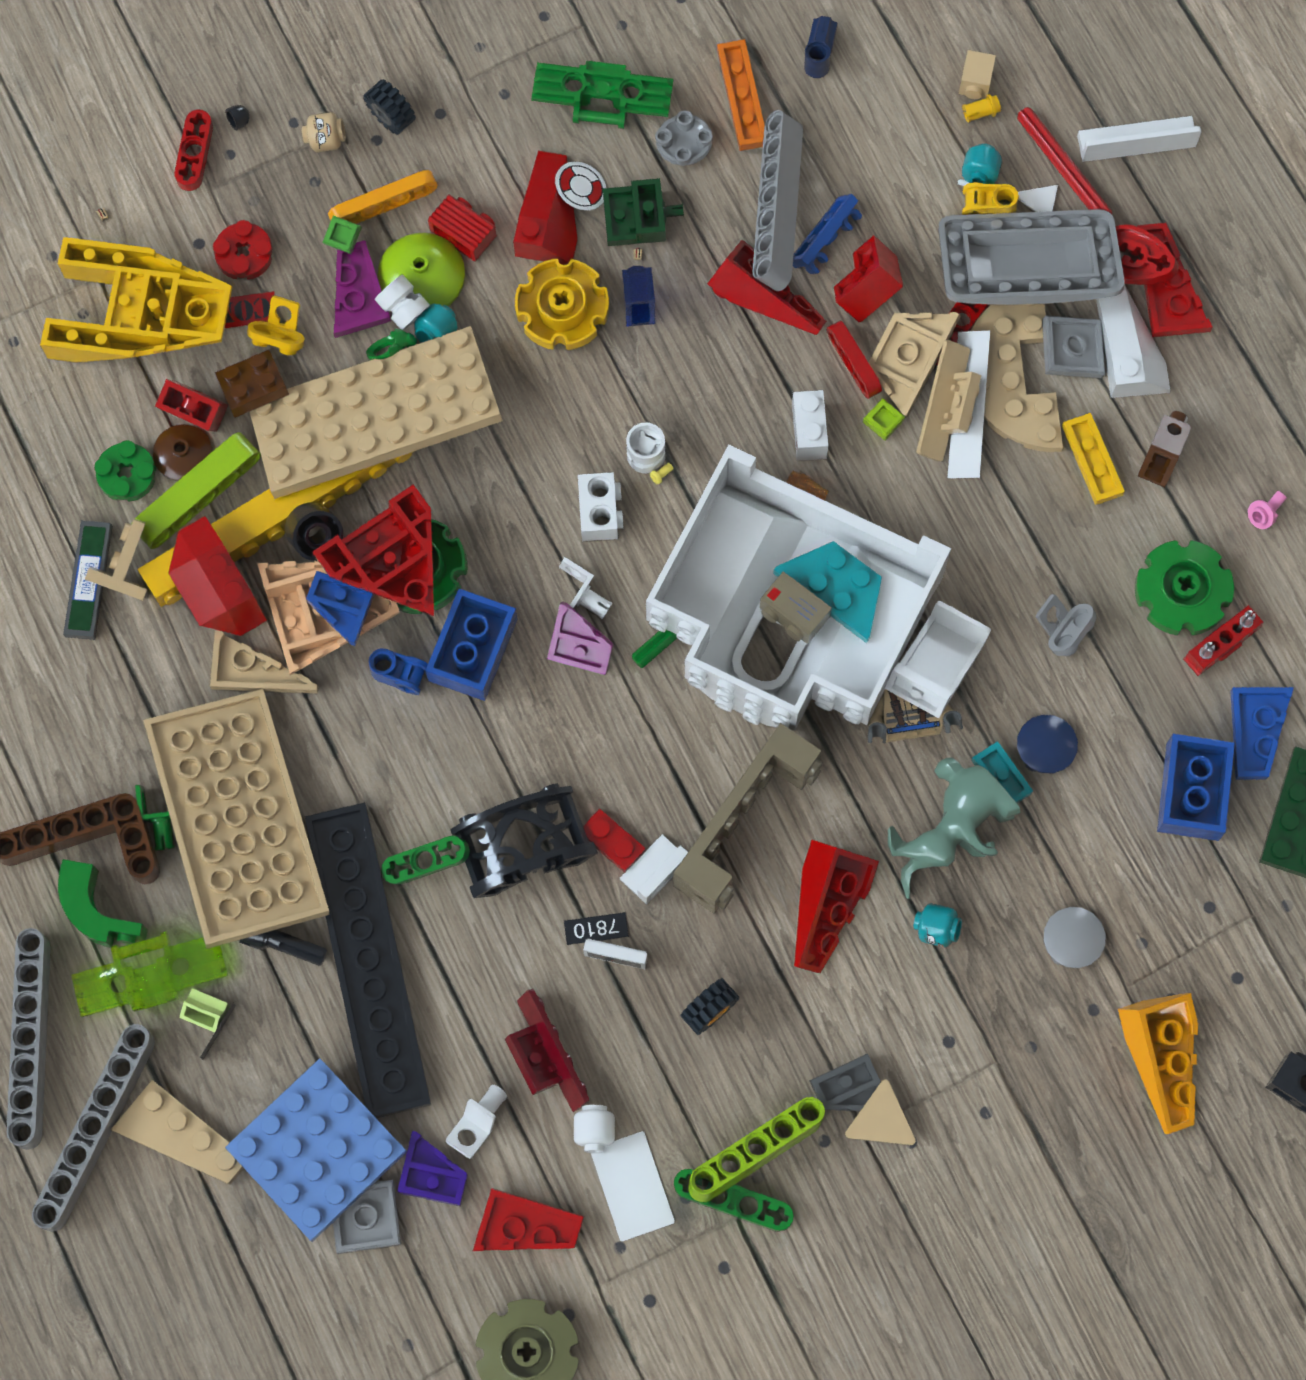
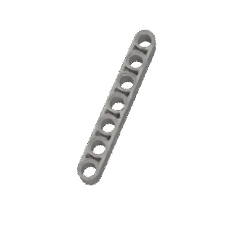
M782 110L773 111L768 116L764 126L752 270L754 278L775 291H782L786 288L792 277L803 138L802 124Z
M34 928L24 929L16 939L7 1111V1138L11 1143L25 1150L38 1146L42 1138L51 946L47 937ZM39 938V947L35 951H27L29 941ZM38 969L37 979L31 983H26L25 977L28 971ZM30 1000H36L37 1007L35 1011L31 1014H25V1004ZM29 1031H34L36 1035L34 1042L24 1046L22 1042L23 1036ZM32 1062L34 1064L33 1073L28 1077H22V1067L26 1063ZM26 1094H31L33 1098L32 1104L27 1109H21L19 1105L20 1099ZM24 1126H30V1137L25 1141H19V1130Z
M132 1024L122 1032L33 1208L32 1220L39 1228L54 1232L60 1230L66 1224L112 1132V1127L120 1117L154 1049L155 1039L152 1033L144 1026ZM136 1034H144L145 1041L143 1045L138 1048H132V1038ZM123 1062H129L130 1072L123 1077H118L117 1067ZM108 1091H115L116 1098L113 1104L103 1106V1095ZM97 1119L100 1120V1131L95 1135H89L87 1128L90 1122ZM79 1149H85L86 1159L81 1164L75 1165L73 1163V1154ZM64 1178H70V1190L65 1194H60L58 1192V1184ZM54 1207L57 1214L55 1220L50 1224H45L43 1221L44 1212L48 1208Z

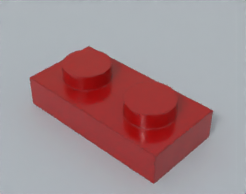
M600 808L583 826L588 841L594 842L596 849L624 873L646 851L642 844Z

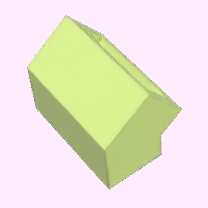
M192 988L188 998L183 1003L179 1018L216 1032L231 1006L227 1002Z

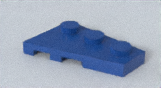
M1233 687L1231 689L1236 780H1267L1269 777L1294 687Z

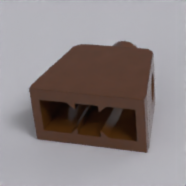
M1173 411L1170 416H1163L1138 473V477L1164 488L1166 487L1191 430V426L1187 424L1188 417L1184 413Z

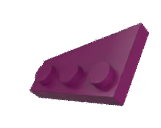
M365 240L356 242L352 254L337 249L335 324L333 332L335 338L391 322L389 312H385L374 300L381 292V288Z

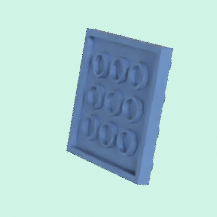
M320 1058L225 1147L311 1242L324 1232L407 1152Z

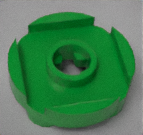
M125 440L106 449L95 462L94 470L96 471L97 483L105 495L113 500L118 501L119 499L130 502L141 499L153 488L156 465L152 456L145 448L134 444L132 441ZM133 467L130 470L132 475L129 478L125 475L118 476L121 468Z

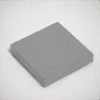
M1045 316L1042 319L1045 374L1102 378L1105 375L1101 320Z
M394 1180L375 1182L333 1222L337 1254L401 1245Z

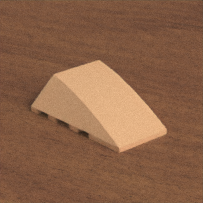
M285 561L283 564L257 563L290 675L348 643L306 600L316 571L327 574L318 561L306 563ZM374 595L359 636L399 614L397 602Z

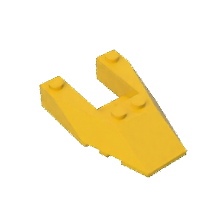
M63 237L58 266L64 278L113 285L104 325L53 318L45 319L40 346L48 359L69 362L126 359L222 342L232 292L231 285L201 271L192 270L173 258L171 260L156 253L152 248Z

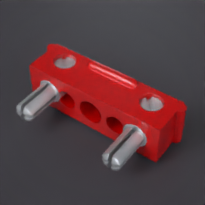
M1248 605L1204 638L1202 642L1188 652L1183 660L1199 676L1216 662L1223 661L1242 646V642L1259 630L1264 622ZM1220 637L1226 638L1229 643H1223Z

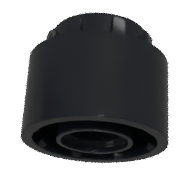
M308 502L299 505L289 514L285 524V534L289 543L302 557L311 561H318L312 552L337 535L340 539H343V527L338 518L326 506L320 503ZM319 526L320 528L317 533L309 537L310 530Z

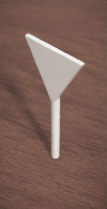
M962 179L958 180V184L962 186L969 183ZM1058 185L1019 191L1018 200L1034 212L1052 211Z

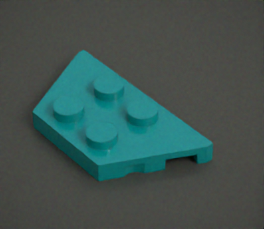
M834 541L775 567L773 574L779 577L784 571L832 607L831 617L865 643L869 641L882 580L879 574Z

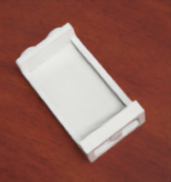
M937 601L930 617L901 662H898L894 667L885 689L940 718L982 650L991 629L955 608Z

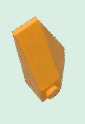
M1191 993L1143 1000L1119 1008L1118 1012L1126 1043L1164 1133L1171 1134L1193 1126L1196 1086L1192 1083L1193 1065H1197V1054H1193L1194 1035H1198V1021Z

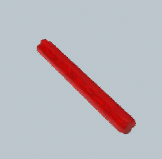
M1030 107L1021 110L1017 116L1018 121L1088 210L1099 209L1112 214L1109 206Z

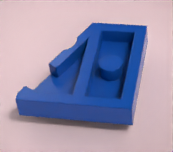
M316 571L306 600L346 641L356 646L375 594L332 579L328 574Z

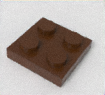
M270 350L215 372L234 418L289 395Z

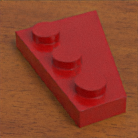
M491 1188L473 1251L575 1248L584 1216Z

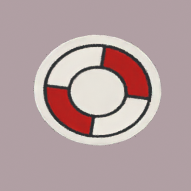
M569 162L557 171L555 185L559 195L567 204L580 210H593L602 205L604 202L602 188H606V184L596 169L582 162Z

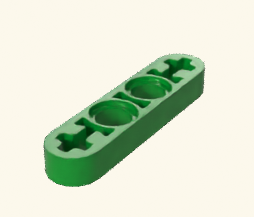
M693 1169L681 1170L674 1178L675 1192L685 1200L775 1232L787 1230L793 1222L794 1214L791 1207L777 1199L738 1185H733L726 1190L728 1197L724 1203L715 1204L711 1200L699 1202L694 1200L689 1192H683V1185L679 1184L680 1179L686 1180L688 1175L691 1176L694 1171ZM700 1178L695 1181V1184L702 1186V1180H709ZM710 1181L707 1184L705 1190H708L712 1187ZM744 1197H752L757 1201L758 1209L754 1214L746 1215L741 1212L739 1203ZM763 1201L770 1203L767 1208L769 1211L777 1212L778 1208L784 1209V1216L788 1217V1221H781L780 1225L773 1224L774 1218L766 1214L764 1221L757 1219L763 1210Z

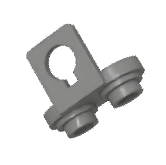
M1051 594L1036 614V618L1050 636L1048 645L1052 652L1058 656H1071L1077 651L1079 643L1087 632L1093 629L1097 615L1089 604H1079L1068 612L1059 598ZM1053 606L1056 607V617L1058 619L1056 623L1048 622L1047 620L1048 611Z

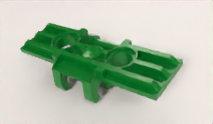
M586 61V65H579V67L537 62L531 101L574 106L573 123L579 124V121L618 125V128L624 129L627 113L668 117L674 79L631 74V71L627 70L626 65ZM577 80L581 82L582 87L578 91H570L566 88V85L569 81ZM628 87H634L638 89L639 94L635 98H627L624 96V91ZM593 98L613 101V108L620 110V113L584 110L582 106L591 105Z

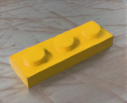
M1088 413L1063 422V431L1095 505L1123 496L1125 490L1092 414Z

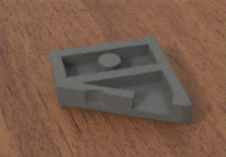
M868 1054L809 1080L817 1099L823 1103L825 1110L861 1111L881 1083Z

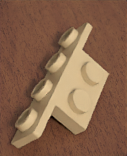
M951 340L943 342L916 451L917 454L937 462L944 459L950 434L968 432L982 376L975 372H965L970 349Z

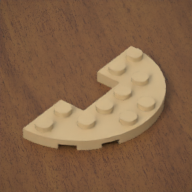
M991 304L980 315L971 331L990 330L984 419L987 421V425L1005 439L1009 438L1023 444L1025 448L1044 452H1062L1063 443L1056 392L1026 395L1020 344L1043 343L1042 319L1046 316L1045 304Z

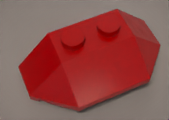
M206 516L179 530L168 574L199 626L242 636L266 622L267 619Z

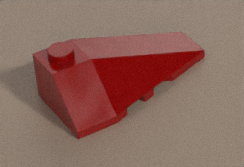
M538 150L513 240L515 257L543 262L558 259L561 265H567L571 259H574L578 242L574 207L567 204L561 198L555 185L557 171L564 164L568 163L567 155Z
M744 240L739 242L707 283L720 298H726L731 303L817 335L827 322L803 296L794 295L788 285L782 291H775L754 278L752 273L754 248Z
M811 840L802 868L795 967L821 973L839 943L838 935L845 923L850 924L855 915L852 911L860 898L865 900L878 867V860Z

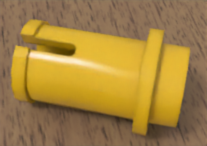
M988 94L985 99L962 105L963 111H966L963 114L967 123L989 115L995 117L996 113L1001 112L997 95L991 96V94Z

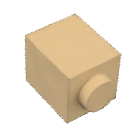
M971 50L967 51L959 89L960 95H965L970 99L986 98L996 55Z

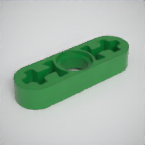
M448 836L390 856L382 864V876L389 883L401 885L460 865L469 856V845L462 838ZM452 843L460 846V850L456 852V858L452 855L441 857L439 852L451 850ZM428 851L433 857V862L429 868L422 869L418 864V858L421 853ZM394 863L400 866L410 864L412 869L401 870L399 878L396 875H391V870L395 869Z

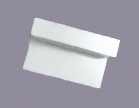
M662 834L620 877V880L643 902L648 904L673 878L674 871L688 852L681 845L677 848Z

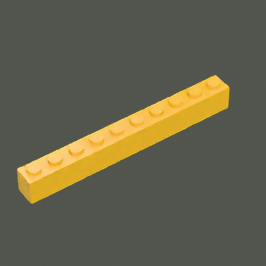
M413 452L274 499L269 488L211 525L234 562L242 557H250L258 552L263 544L268 541H276L285 534L286 520L289 514L299 505L315 502L329 509L341 496L355 493L367 480L371 478L377 479L393 464L407 461ZM174 547L137 569L160 607L166 604L172 605L182 598L168 574Z

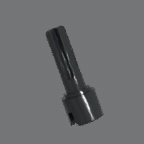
M279 930L240 939L239 943L260 951L270 947L318 966L323 964L327 955L325 948Z

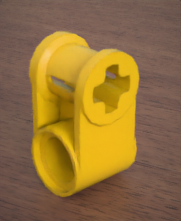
M974 182L963 186L965 207L962 209V215L1016 213L1019 195L1016 188L1012 185ZM1008 200L1011 203L1009 205H1002L998 201Z

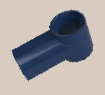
M820 16L813 19L804 59V70L812 78L824 77L829 71L831 53L838 23L833 21L831 17Z

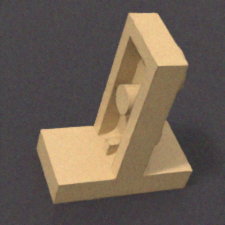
M134 518L132 524L125 523L120 540L125 541L121 553L115 551L109 568L114 569L113 574L90 566L85 580L143 601L148 587L126 580L125 576L146 522Z

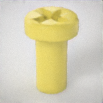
M667 463L658 471H651L650 477L652 481L656 484L662 483V478L673 470V466Z

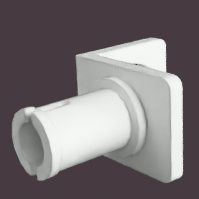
M564 557L559 568L584 583L570 606L574 608L575 605H582L603 619L612 602L590 590L591 586L589 583L594 577L593 574Z
M491 1085L479 1103L469 1099L463 1117L446 1138V1143L467 1158H472L492 1132L496 1119L494 1113L507 1098L504 1090L496 1085ZM463 1130H470L475 1134L476 1141L470 1146L462 1145L458 1140V1134Z

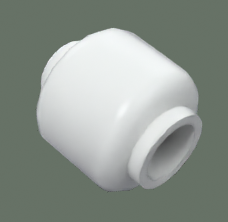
M582 1106V1111L574 1115V1142L577 1145L584 1146V1152L602 1153L605 1146L614 1143V1114L607 1111V1106Z

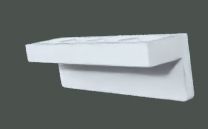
M1192 116L1080 130L1078 131L1077 138L1082 162L1196 147L1201 134L1200 126H1194Z

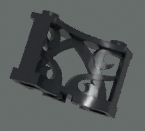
M557 783L548 785L540 792L510 800L477 815L476 813L465 815L459 819L460 824L450 829L452 836L464 839L469 845L470 852L465 864L473 883L469 887L473 898L496 896L528 880L526 874L530 872L536 873L538 869L542 868L545 874L563 868L579 866L598 854L594 842H589L571 796V793H573L572 786L560 787ZM559 803L565 822L558 825L553 824L558 818V810L554 813H549L546 811L548 805ZM536 808L537 814L528 810ZM515 819L531 823L544 830L534 842L533 857L526 859L515 848L500 847L506 831ZM500 820L495 828L492 823ZM484 830L486 832L485 837L477 839V842L481 846H489L486 851L477 853L471 834ZM569 830L574 845L562 831ZM552 836L554 839L549 840L548 844H552L554 848L552 851L546 852L541 848V845ZM511 855L515 858L514 863L511 866H504L505 857L498 859V856ZM487 859V877H485L480 860Z

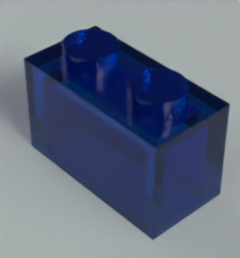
M632 266L627 270H622L626 327L656 324L652 267Z

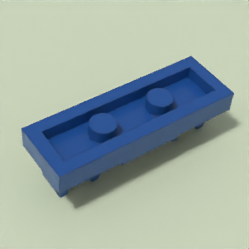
M853 194L840 196L831 205L795 251L793 256L794 268L805 266L806 271L810 274H818L820 272L815 266L814 260L818 259L820 263H825L829 260L825 253L819 252L824 245H830L837 238V230L839 228L844 231L853 229V226L848 222L849 215L854 220L862 218L860 211L854 209L858 199Z

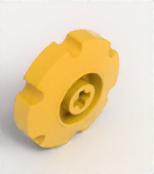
M551 259L536 265L527 272L529 283L518 285L515 294V310L517 320L527 323L524 325V332L529 339L547 349L553 350L555 345L561 343L566 346V350H573L588 344L597 337L595 326L598 324L605 325L608 318L609 296L606 287L597 286L600 283V276L593 268L574 259H571L567 265L559 264L558 259Z

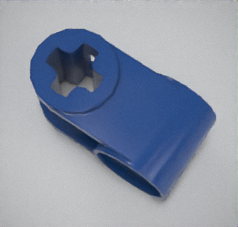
M384 648L372 652L369 657L371 675L375 680L396 687L403 692L419 695L421 691L419 685L428 665L426 662ZM382 660H387L391 663L390 668L385 671H379L375 668V665Z

